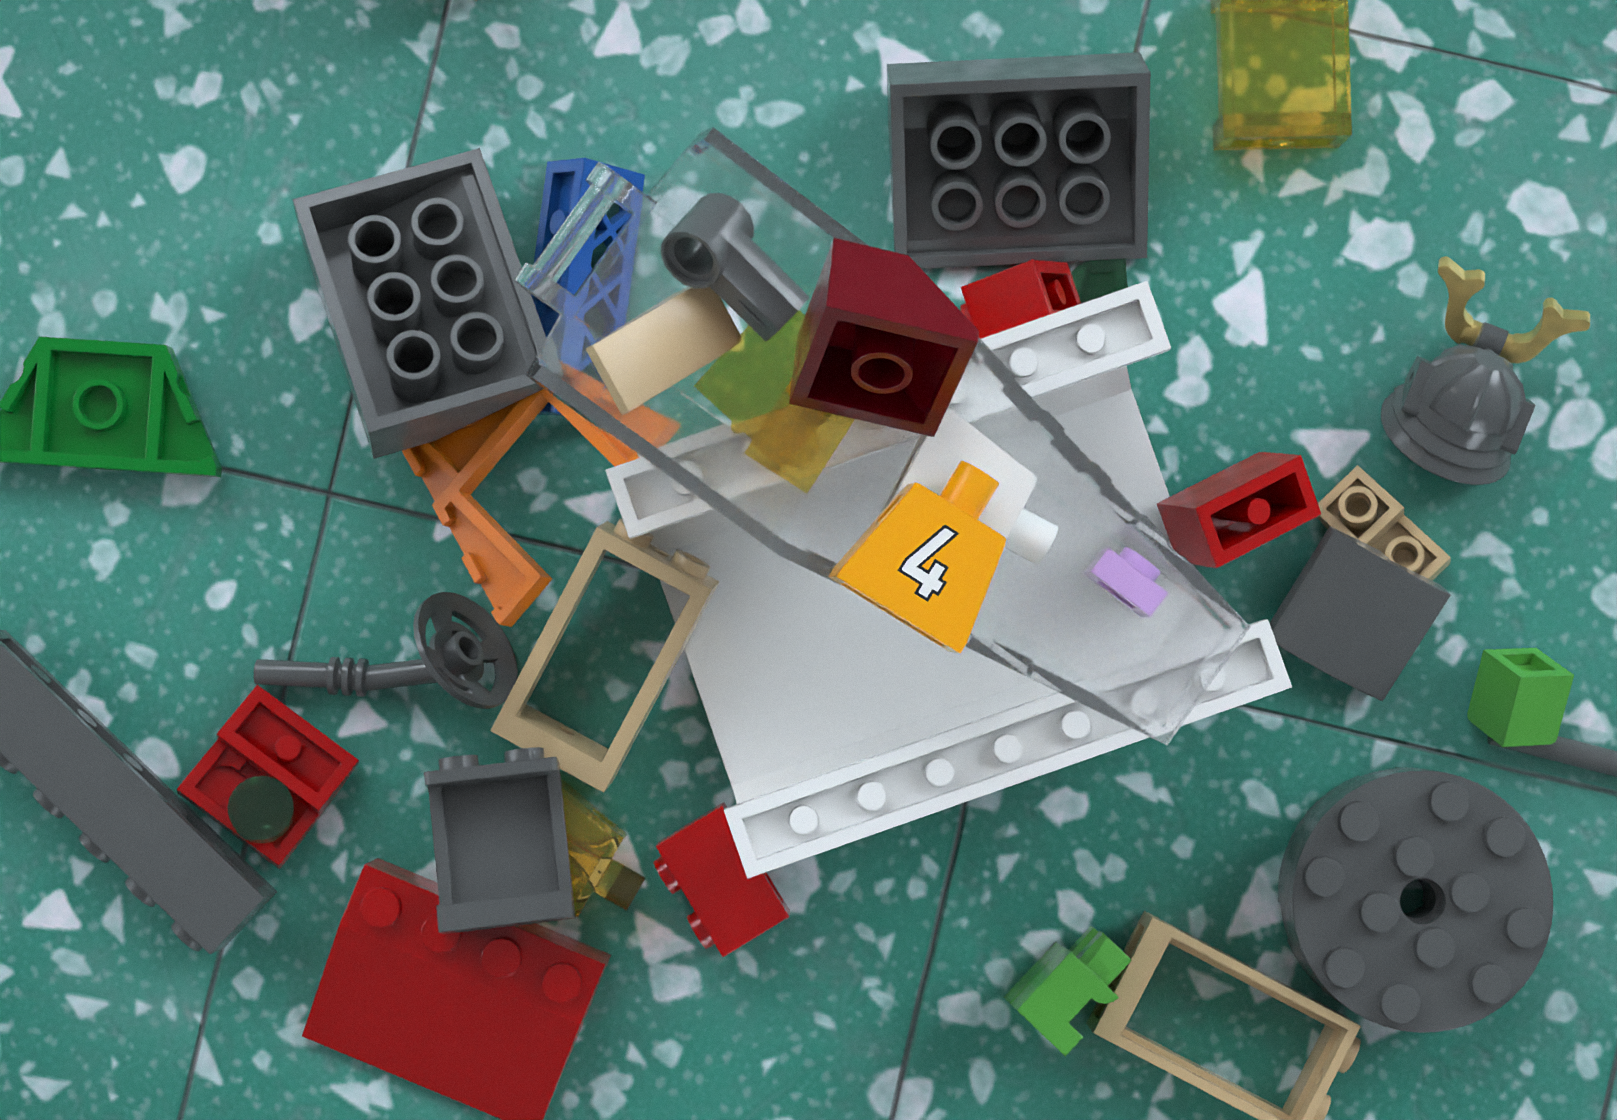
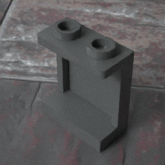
M532 747L509 750L504 752V763L479 765L478 755L446 757L438 760L439 770L424 772L425 786L429 792L439 905H436L439 933L450 934L576 918L560 764L557 757L545 758L544 748Z

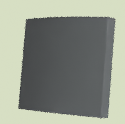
M1329 526L1270 621V626L1278 646L1330 676L1383 702L1451 594L1440 584L1391 561L1380 550Z

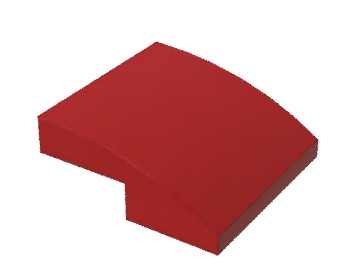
M257 684L218 731L216 742L179 785L177 792L280 869L337 795L358 765L359 760Z

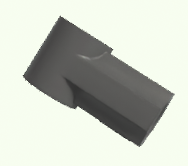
M709 193L701 197L664 238L661 244L662 260L671 275L682 284L695 289L710 287L766 342L800 310L809 299V296L752 240L754 237V224L745 207L736 199L726 194Z

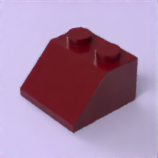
M834 238L797 335L789 404L934 437L977 346L979 330L909 255Z

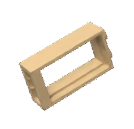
M619 519L616 525L606 521L594 531L490 730L521 748H544L545 758L557 757L561 770L603 793L615 779L719 584V581L707 575L711 567L696 556L676 549L674 555L671 556L651 545L650 543L654 536L650 532L630 539L622 519ZM607 551L690 596L609 749L527 705Z
M1144 911L1123 951L1132 961L1108 985L1119 998L1107 1004L1096 1003L1086 1023L1091 1031L1258 1120H1324L1331 1104V1096L1327 1095V1092L1337 1072L1345 1073L1353 1064L1360 1048L1361 1041L1356 1035L1361 1026L1347 1016ZM1169 943L1325 1024L1283 1108L1126 1027Z

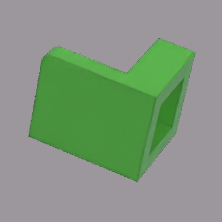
M1537 648L1485 649L1482 653L1467 718L1502 747L1551 745L1556 742L1574 674Z

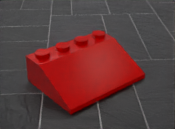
M379 858L364 864L340 921L302 1037L501 1120H543L611 954L536 923L450 934L439 933L436 905H439L437 882Z

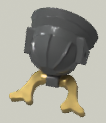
M1445 256L1439 259L1438 274L1444 280L1449 293L1445 329L1450 338L1459 345L1445 349L1433 361L1417 356L1405 378L1404 384L1395 387L1394 392L1384 400L1381 407V421L1392 443L1406 457L1423 469L1458 483L1471 485L1490 484L1502 479L1507 474L1511 464V454H1516L1536 406L1531 400L1525 398L1523 384L1513 371V364L1511 363H1522L1533 359L1553 340L1562 335L1588 330L1590 328V313L1582 310L1563 309L1556 299L1547 298L1543 302V315L1540 322L1533 330L1527 333H1515L1512 335L1509 331L1492 324L1476 321L1466 311L1465 306L1475 293L1483 289L1485 273L1480 269L1465 271L1452 259Z

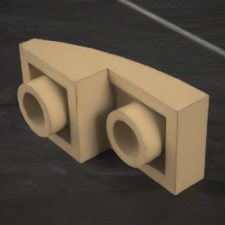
M1358 465L1318 502L1321 515L1317 516V518L1327 529L1331 526L1380 550L1391 561L1433 581L1450 565L1451 557L1404 515V507Z

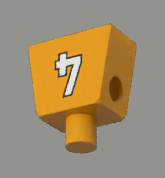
M960 461L940 495L916 482L907 484L835 565L828 577L948 652L960 654L968 641L1006 543V538L978 520L999 483L977 467L965 461Z

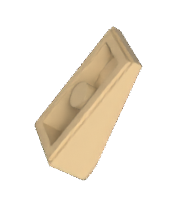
M687 287L670 295L586 348V351L621 415L734 348L741 342V335L718 294L710 287L698 289Z

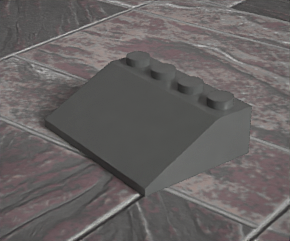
M1141 53L887 64L894 252L909 255L921 269L1022 264L1032 259L1075 262L1147 258L1151 72Z
M480 148L293 199L302 242L374 459L436 441L560 381L554 358Z

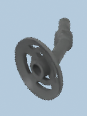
M440 592L431 595L423 601L414 616V638L421 659L369 665L368 659L360 658L358 663L355 664L353 658L347 657L344 659L343 664H341L339 657H331L328 663L257 659L254 665V682L259 685L327 688L329 695H337L339 689H341L344 696H351L353 690H355L356 695L360 697L366 696L368 690L438 683L446 692L464 704L480 709H490L506 701L518 678V670L511 644L494 618L480 605L465 596L452 592ZM452 616L462 620L468 626H470L479 635L482 641L480 642L478 638L465 626L452 621ZM431 617L436 633L432 635L429 646H427L425 631L427 622ZM484 663L494 664L495 680L491 691L478 682L484 673Z

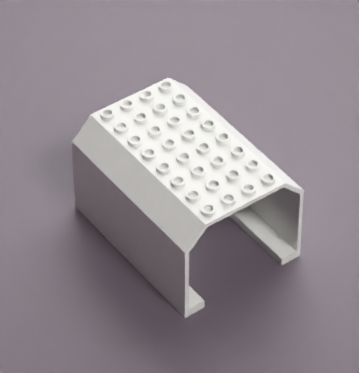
M1148 281L978 340L977 346L948 408L1038 478L1023 508L1058 526V531L1050 549L1039 565L1004 548L968 641L960 654L948 652L828 577L835 565L876 520L921 434L790 405L605 470L630 539L650 532L654 536L650 543L651 545L671 556L674 555L676 549L696 556L711 567L707 575L719 581L684 647V651L737 804L725 808L724 813L747 879L1292 688L1268 619H1263L1221 634L1212 617L1194 564L1177 562L1159 513L1157 503L1170 496L1134 398L1127 365L1162 354L1171 349ZM1125 546L1129 547L1147 559L1161 572L1154 582L1167 591L1168 594L1151 617L1141 618L1083 574L1101 550L1110 548L1119 555ZM660 580L671 614L676 623L690 596Z

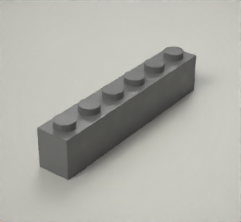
M0 630V766L12 774L20 771L37 788L33 792V796L45 810L57 818H62L64 815L69 818L83 832L79 836V840L93 856L105 863L112 860L129 876L125 880V884L131 893L150 907L158 904L175 921L171 928L184 944L198 952L203 948L209 954L226 947L277 891L6 630Z

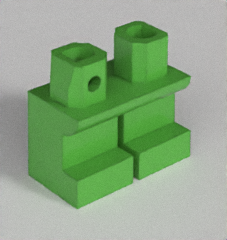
M1090 926L1069 950L1055 942L1004 998L1066 1057L1083 1038L1069 1022L1090 999L1104 1004L1118 999L1119 997L1108 985L1132 960L1103 932H1098L1094 927Z

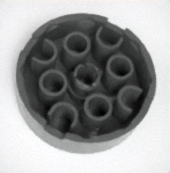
M1395 767L1362 776L1358 775L1331 789L1307 811L1297 825L1284 852L1279 872L1278 902L1281 903L1283 923L1288 937L1287 941L1302 969L1325 993L1354 1013L1384 1027L1400 1031L1423 1033L1453 1030L1481 1020L1501 1008L1516 995L1533 974L1545 950L1552 925L1553 888L1550 871L1541 846L1528 824L1512 806L1493 791L1464 777L1445 772L1413 767ZM1418 879L1423 888L1422 902L1424 903L1412 912L1403 913L1400 906L1401 893L1408 883Z

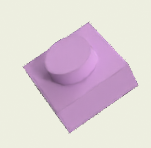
M1126 546L1119 555L1110 548L1101 550L1083 573L1141 618L1151 617L1168 594L1167 591L1154 582L1161 572L1143 556Z

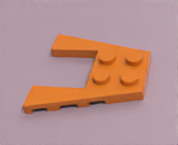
M557 364L556 367L560 376L559 382L436 441L402 450L415 476L422 477L435 502L432 504V507L442 525L450 528L463 551L464 556L461 559L474 583L481 584L494 607L491 613L495 621L499 625L512 627L551 582L552 578L471 494L548 402L553 405L614 467L663 450L678 432L674 427L639 408L621 415L609 392Z

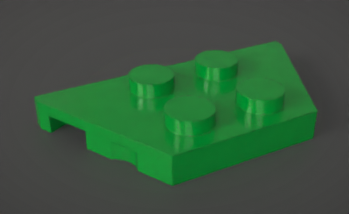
M39 336L23 362L24 369L21 377L16 382L10 384L0 401V463L221 477L222 475L219 459L174 350L170 346Z

